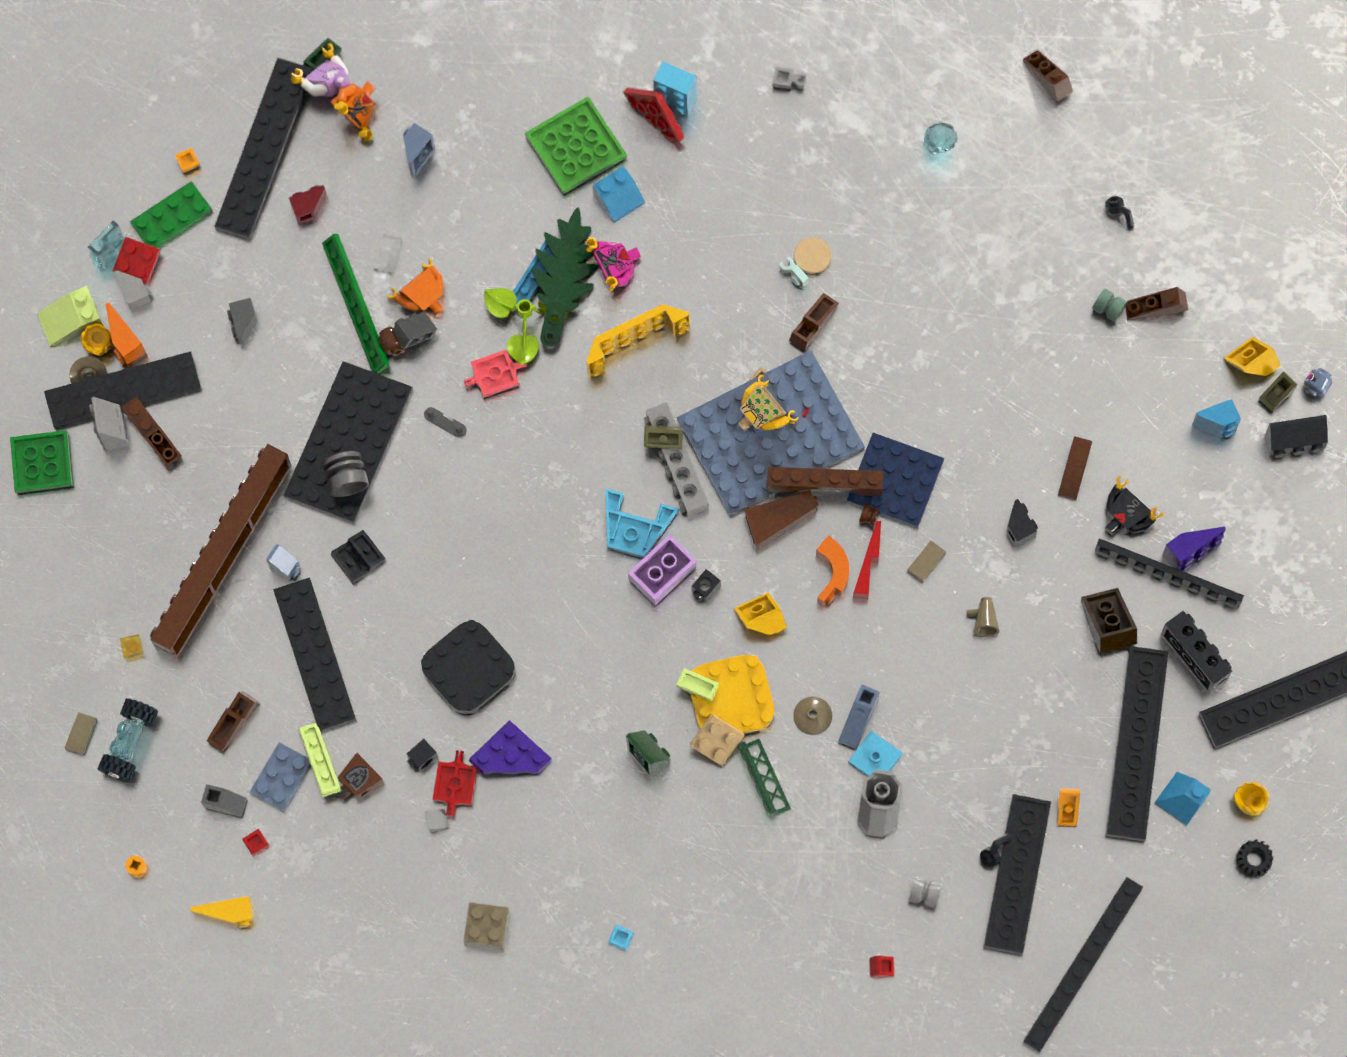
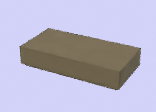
M930 541L907 571L923 583L946 554V551L933 541Z
M78 712L64 748L84 755L97 718Z

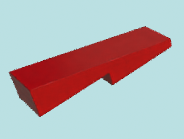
M876 521L855 586L853 599H868L871 563H878L881 521Z

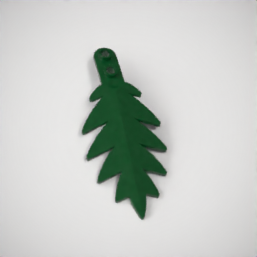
M579 207L574 210L568 222L561 219L557 220L561 239L547 232L544 233L546 243L555 257L539 249L535 250L542 266L550 275L548 276L535 268L531 270L538 285L547 295L537 294L539 300L547 307L540 334L542 344L547 347H553L558 343L565 312L579 306L578 303H571V301L581 297L594 286L593 283H574L598 268V264H577L595 251L594 249L591 252L586 251V248L590 245H579L591 230L590 226H581ZM556 316L557 322H552L551 317ZM547 334H551L553 336V340H548L546 337Z

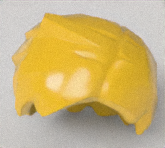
M99 323L87 326L80 336L81 344L89 354L100 356L107 353L111 348V333Z
M1245 782L1243 786L1236 788L1237 792L1233 794L1234 802L1244 814L1257 816L1267 808L1269 793L1259 783Z

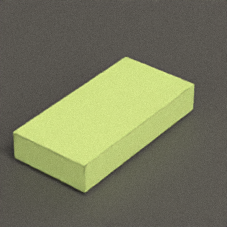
M684 668L676 687L712 702L719 683Z

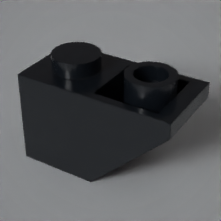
M1019 499L1014 501L1006 530L1015 547L1036 537L1038 529L1036 522L1033 519L1030 520L1027 515L1028 509L1026 505L1020 503Z

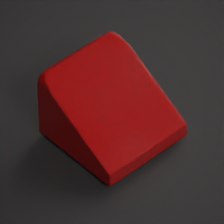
M879 955L870 957V977H894V957Z

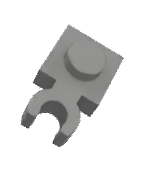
M775 67L772 86L791 89V84H793L797 88L802 89L804 88V83L798 80L806 79V74L798 73L795 75L793 74L794 69Z

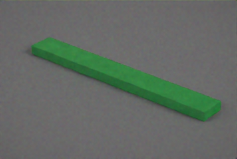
M332 234L322 242V245L371 370L379 374L390 366L389 361L378 341L379 336L338 234Z

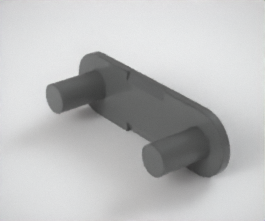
M433 407L425 410L424 417L429 422L456 437H463L466 434L467 430L464 424Z

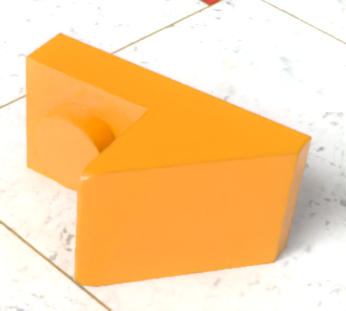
M1060 788L1057 825L1077 826L1080 789Z

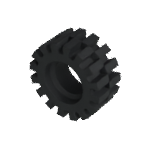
M1256 839L1244 843L1236 856L1239 870H1242L1244 875L1248 874L1249 877L1263 876L1272 866L1274 856H1272L1273 852L1269 849L1270 846L1268 844L1265 845L1263 841L1258 842ZM1256 851L1261 854L1262 863L1260 865L1254 866L1248 862L1247 856L1250 852Z

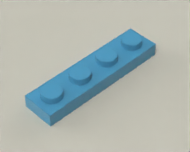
M545 240L539 250L555 257ZM537 254L513 290L517 298L516 304L523 299L531 301L540 287L531 271L532 268L546 275L548 274L538 259Z

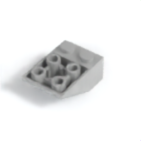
M91 397L92 404L89 406L95 421L93 422V429L100 440V444L104 445L107 451L128 447V436L121 406Z

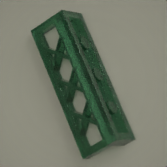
M760 739L747 744L745 741L738 744L740 755L769 819L791 810ZM758 745L760 750L758 758L751 756L748 748ZM759 762L767 765L768 771L766 776L759 773L757 769ZM766 780L775 783L774 793L767 791L765 787ZM774 797L783 800L785 807L776 810L773 804Z

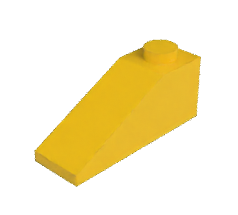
M249 896L190 907L193 915L238 926V928L249 927L250 923H255Z

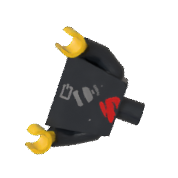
M1120 475L1116 479L1117 485H1114L1107 498L1106 510L1108 513L1106 517L1110 522L1105 526V529L1111 535H1114L1119 529L1124 534L1146 531L1156 521V518L1164 516V512L1157 516L1156 510L1160 507H1154L1150 510L1126 487L1123 489L1122 487L1129 483V479L1123 484L1120 482L1122 477Z

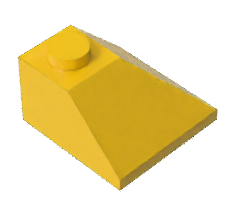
M1254 337L1223 358L1224 361L1245 373L1262 376L1272 374L1281 366L1274 349Z
M769 592L734 608L746 628L767 635L779 633L782 629L787 628L781 609Z

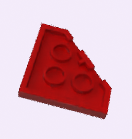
M627 88L623 91L630 106L635 111L639 110L645 114L644 119L654 128L658 126L659 129L664 131L663 136L668 140L680 142L685 138L681 126L676 122L674 113L668 107L666 98L661 92Z

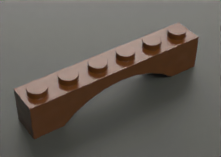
M768 467L767 492L786 493L798 490L826 489L867 496H882L883 471Z

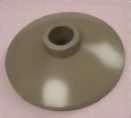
M86 356L79 358L72 364L69 378L71 383L105 375L107 374V369L99 359ZM87 370H90L92 372V375L86 376L85 372Z
M806 697L794 709V722L798 729L806 734H820L831 724V707L822 698ZM811 711H815L817 715L815 717H811L809 713Z

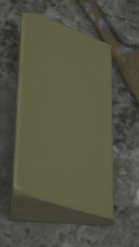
M645 426L644 447L682 449L683 427Z

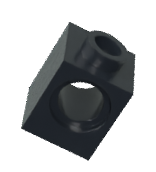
M705 569L691 586L692 595L697 600H703L707 603L720 588L721 580ZM708 584L710 589L703 591L700 589V586Z
M424 738L406 753L408 757L407 763L414 770L417 768L420 772L438 757L437 752Z

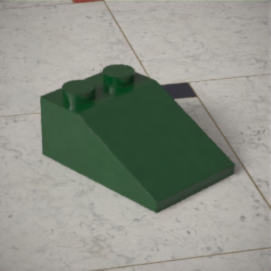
M645 730L628 733L626 735L628 751L651 778L670 764V754L664 747L661 749L656 744L658 740L652 733L648 734Z

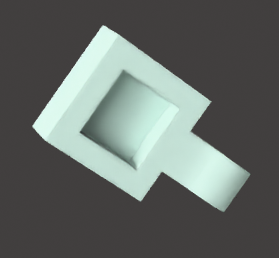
M787 257V262L790 265L784 266L780 263L781 271L791 273L790 278L797 286L800 285L804 289L809 285V277L798 265L794 264L792 258Z

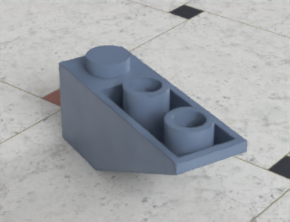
M863 684L861 685L838 742L857 749L878 701L879 691Z

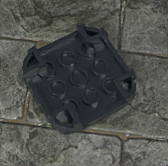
M468 620L455 627L432 646L421 660L422 671L426 680L433 685L455 712L463 714H474L479 711L482 705L506 685L509 686L515 674V665L511 656L482 624L474 620Z

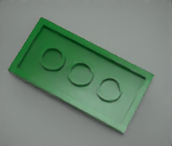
M190 181L129 222L145 244L159 248L212 213L213 210L194 183Z

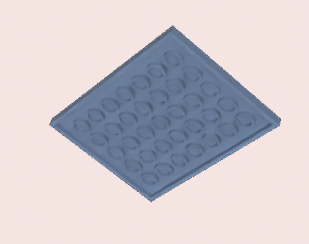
M812 350L762 374L764 378L761 382L764 383L769 380L766 389L786 412L785 416L791 410H794L795 413L790 415L792 419L799 417L794 424L788 423L778 429L767 431L756 429L753 425L744 431L739 426L738 422L745 417L740 410L744 391L754 382H757L758 377L677 417L680 426L683 427L688 441L730 517L778 493L767 492L768 467L826 469L865 449L862 440ZM806 407L810 408L806 418L802 417Z

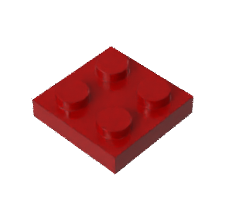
M125 236L112 272L120 271L142 279L144 284H149L161 250Z

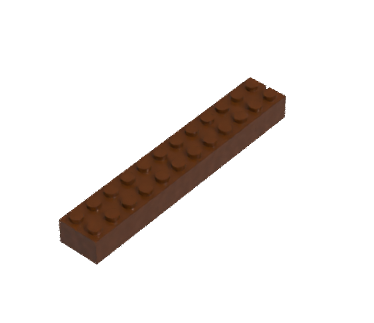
M268 443L265 448L259 451L257 462L250 466L248 477L240 483L238 487L239 492L236 497L233 496L229 502L230 507L227 512H223L220 516L218 527L211 531L209 542L201 548L200 557L197 562L194 561L192 563L188 577L181 581L180 590L172 596L170 600L171 605L167 611L165 610L160 617L161 622L158 627L153 628L150 640L156 650L175 660L292 466L287 453Z

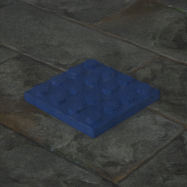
M872 433L858 470L883 471L882 496H867L849 492L846 503L862 509L865 504L873 509L879 508V515L918 529L944 458Z

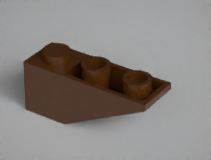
M1038 49L1023 58V62L1041 85L1057 101L1073 92L1069 76Z
M1179 287L1128 300L1126 305L1128 320L1166 316L1188 310L1186 292Z

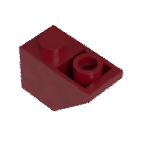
M324 185L313 186L308 191L303 193L297 192L292 197H289L298 224L316 218L327 196Z

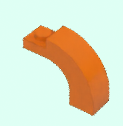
M829 535L816 550V555L830 566L833 574L831 581L817 597V603L823 607L826 603L830 604L836 594L839 596L843 595L849 580L847 555L841 545Z

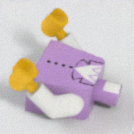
M328 44L329 51L322 47L323 56L330 58V60H326L304 79L302 78L303 72L300 69H295V74H291V81L295 84L301 83V87L312 96L332 97L341 88L347 87L350 84L348 70L341 59L333 54V46L331 44Z

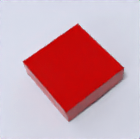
M259 828L242 839L252 856L269 846Z

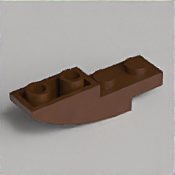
M137 396L121 407L133 423V426L166 468L182 457Z

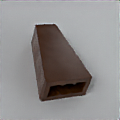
M811 490L744 509V515L755 549L762 548L814 515L816 507L819 506L816 495L812 496Z

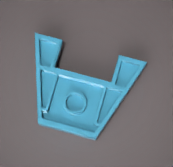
M605 488L607 548L640 558L646 557L676 516L679 508L660 504L656 520H649L620 512L624 493Z

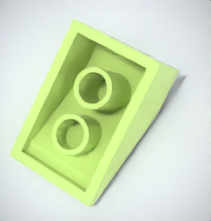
M87 286L69 292L37 313L50 347L81 335L86 327L91 324L99 323L103 325Z

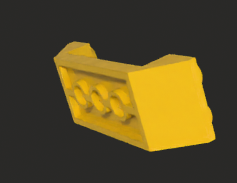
M662 304L596 336L586 361L589 377L593 375L598 376L606 369L605 355L612 353L619 346H627L635 338L645 337L648 332L654 329L659 330L663 328L666 323L673 336L686 333L690 328V314L687 311Z

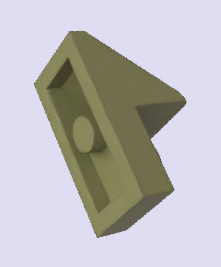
M1283 371L1259 399L1271 411H1274L1286 397L1293 394L1298 384Z

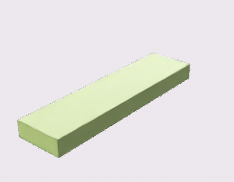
M313 723L298 728L321 796L325 797L341 792L317 724Z

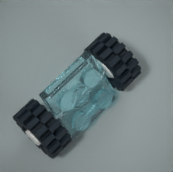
M126 698L120 714L129 720H122L118 725L116 738L109 747L110 753L103 754L97 769L112 778L130 782L136 766L124 759L131 758L143 725L153 726L158 711L141 701Z

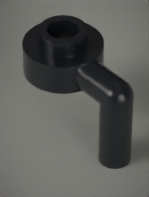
M1112 196L1105 202L1107 212L1109 214H1124L1127 228H1134L1131 210L1125 207L1123 198Z
M1004 834L994 840L991 846L981 851L980 859L986 867L992 868L999 864V846L1012 839L1011 834Z

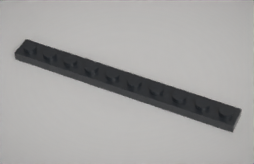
M1128 877L1125 878L1023 1041L1025 1045L1038 1053L1041 1052L1142 891L1143 886Z

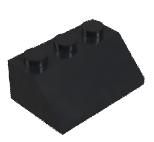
M1321 415L1269 423L1265 433L1269 457L1281 458L1290 453L1300 455L1305 453V451L1320 452L1324 450L1328 444L1327 416Z

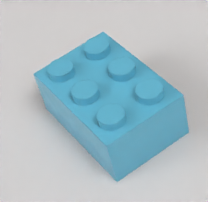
M663 61L653 79L654 91L661 92L665 96L668 107L674 113L688 117L697 99V76Z

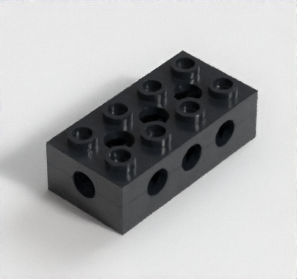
M1182 611L1165 623L1161 635L1210 694L1228 681L1232 673V666L1226 659L1223 660L1221 658L1218 648L1208 642L1205 632L1196 627L1193 617Z

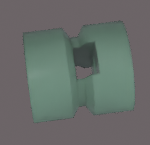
M1104 288L1092 309L1100 314L1106 313L1108 319L1116 322L1128 302L1119 296L1115 298L1113 292Z

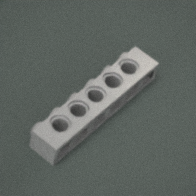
M667 402L646 410V417H644L646 426L665 424L669 427H677ZM682 442V449L659 448L660 450L657 451L661 462L665 461L667 466L664 468L668 479L672 478L674 483L671 485L675 496L679 495L681 500L678 503L682 513L686 512L687 517L708 510L709 503L684 442ZM678 457L680 462L672 463L670 460ZM680 474H685L687 479L679 480L677 477ZM687 491H692L694 496L686 497L684 494Z

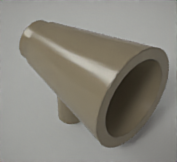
M983 597L978 609L967 610V617H976L974 633L976 635L992 637L999 634L1000 630L992 598Z

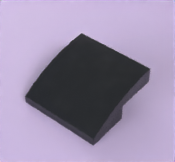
M364 530L348 538L346 543L331 551L330 554L352 583L366 576L386 560Z

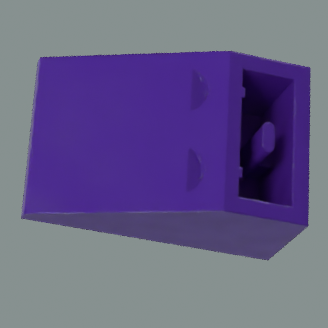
M1224 526L1181 533L1166 544L1162 556L1171 567L1185 571L1192 565L1191 562L1196 558L1198 560L1202 559L1207 554L1206 551L1211 547L1215 549L1222 543L1221 540L1225 537L1226 528Z

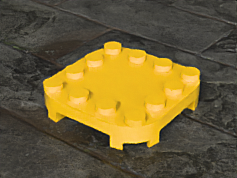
M739 655L705 663L692 670L694 673L719 683L712 702L691 694L699 730L712 713L744 734L755 731L761 732L772 723L774 704L762 662L756 656Z

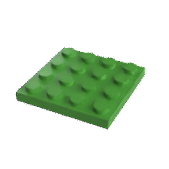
M589 96L525 132L526 138L563 194L627 158L626 152Z

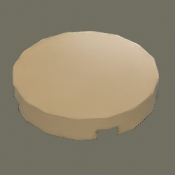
M816 237L806 238L796 246L794 251L796 265L804 273L810 275L821 273L830 264L831 249L822 239Z

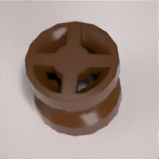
M865 504L859 522H866L874 527L880 509H873Z

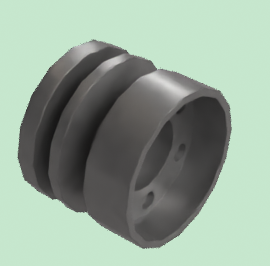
M347 451L338 453L322 462L325 476L329 478L327 483L331 496L344 497L353 495L369 486L366 472L361 470L364 465L363 461H361L360 452Z

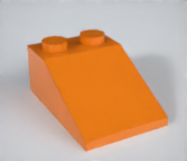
M107 302L105 305L112 343L115 347L113 352L122 366L126 364L128 368L133 367L147 357V353L140 340L112 305Z

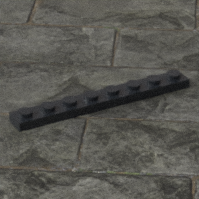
M1099 538L1095 551H1098V554L1103 557L1110 556L1121 564H1131L1139 571L1144 572L1146 570L1151 572L1156 578H1166L1177 586L1184 585L1190 591L1204 593L1212 600H1222L1230 607H1240L1244 595L1103 539Z

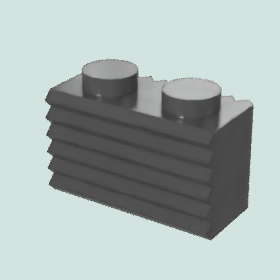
M424 311L420 314L415 312L406 319L400 318L394 323L395 326L392 330L398 338L402 349L432 338L437 331V327Z

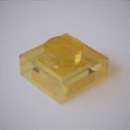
M139 634L120 638L124 658L143 654Z

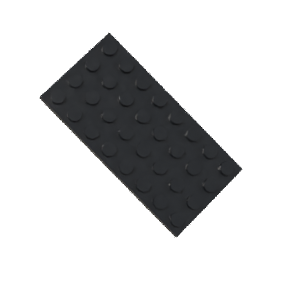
M343 361L283 495L284 498L355 524L413 391V387ZM347 451L360 452L361 461H363L364 465L361 470L366 472L369 486L353 495L344 497L331 496L327 483L329 478L325 476L322 462L338 453Z

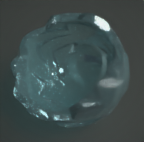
M934 123L926 129L923 145L933 155L947 152L955 147V143L958 140L957 132L952 125L947 123Z

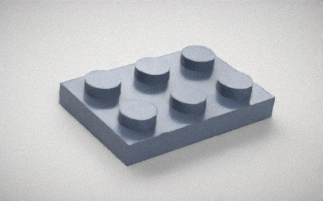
M279 742L249 793L284 812L311 767L308 757Z

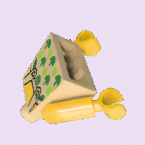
M759 375L758 381L754 382L744 391L740 410L745 417L738 422L744 431L752 425L756 429L764 431L778 429L788 423H796L799 418L792 419L790 415L795 413L794 410H791L785 416L786 412L766 389L769 380L764 383L761 382L764 375Z

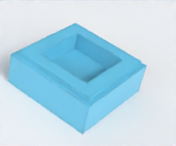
M615 925L608 944L627 951L634 932Z

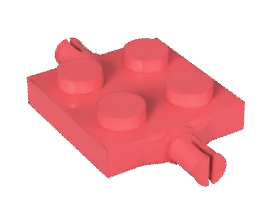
M503 350L471 361L474 377L463 381L466 388L477 384L485 398L519 386L516 370L527 366L518 362L513 363L509 358L507 350Z

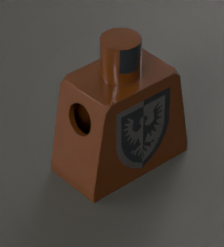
M356 753L338 776L343 786L341 787V792L336 793V795L342 801L350 794L359 800L381 786L384 781Z

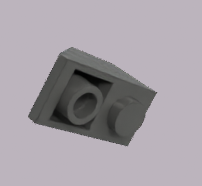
M251 298L229 303L230 310H227L229 321L234 323V327L231 328L234 339L238 338L239 344L244 343L257 322Z
M206 784L201 804L207 809L242 817L247 798L227 789Z

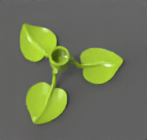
M506 288L485 289V304L493 316L506 318L510 311L514 312L517 310L518 316L523 319V336L519 334L513 335L507 342V350L509 355L519 364L523 365L530 362L538 352L539 343L534 335L526 336V319L531 317L532 310L540 315L544 314L545 318L547 307L540 300L538 302L539 309L526 299L520 300L516 304L517 298L515 293ZM569 311L565 312L564 319L568 315ZM552 316L551 321L557 322V317Z

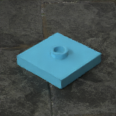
M870 731L848 763L866 776H870L875 770L891 771L903 752L873 731Z

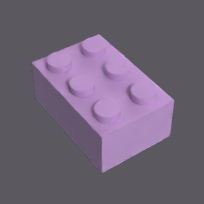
M669 534L628 572V579L654 605H657L697 567V563Z

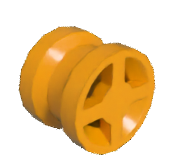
M134 855L127 859L125 867L132 877H142L146 873L147 864L143 858Z

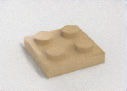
M712 713L690 742V746L722 766L745 735L742 731Z

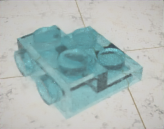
M114 220L88 246L89 256L93 259L92 263L98 269H105L115 262L117 255L114 249L119 248L123 243L124 236L119 225Z

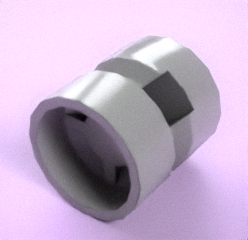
M915 876L909 901L913 903L924 901L925 906L936 908L942 884L934 881L927 884L926 880Z

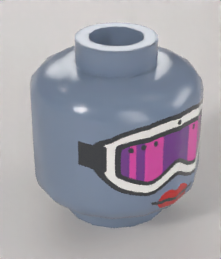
M1322 368L1311 370L1304 381V385L1307 388L1306 392L1313 397L1317 395L1324 396L1332 385V375Z

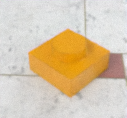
M192 147L175 155L183 173L200 166Z

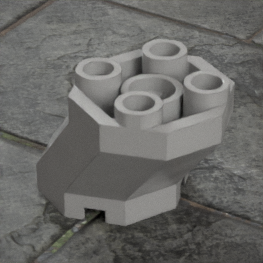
M875 770L870 776L863 779L857 822L867 835L884 837L897 827L903 785L891 771Z

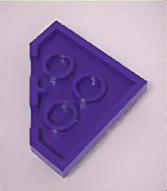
M510 720L469 758V762L482 774H539L552 760L547 753Z

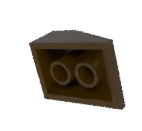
M1118 588L1081 597L1094 641L1100 653L1137 644V627Z

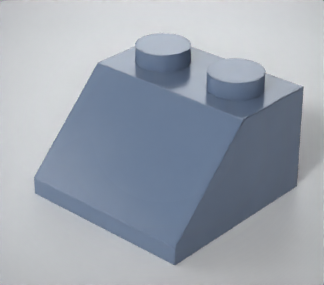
M416 123L408 127L403 134L409 170L413 177L435 150L433 134Z

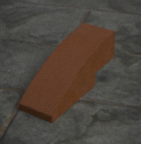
M823 293L792 331L789 341L805 351L831 317L839 302Z
M1074 436L1058 496L1072 500L1077 499L1093 441Z
M244 691L238 692L229 708L225 709L206 741L220 751H224L245 724L259 701Z

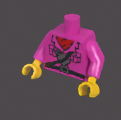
M588 238L584 242V244L590 245L586 248V251L591 252L593 249L595 250L593 251L594 259L606 280L604 285L608 284L609 286L608 290L613 291L614 288L627 285L635 271L632 261L641 258L637 247L627 251L623 243L596 241L594 238Z

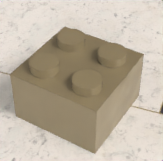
M469 902L464 934L465 946L504 951L510 914L509 908Z

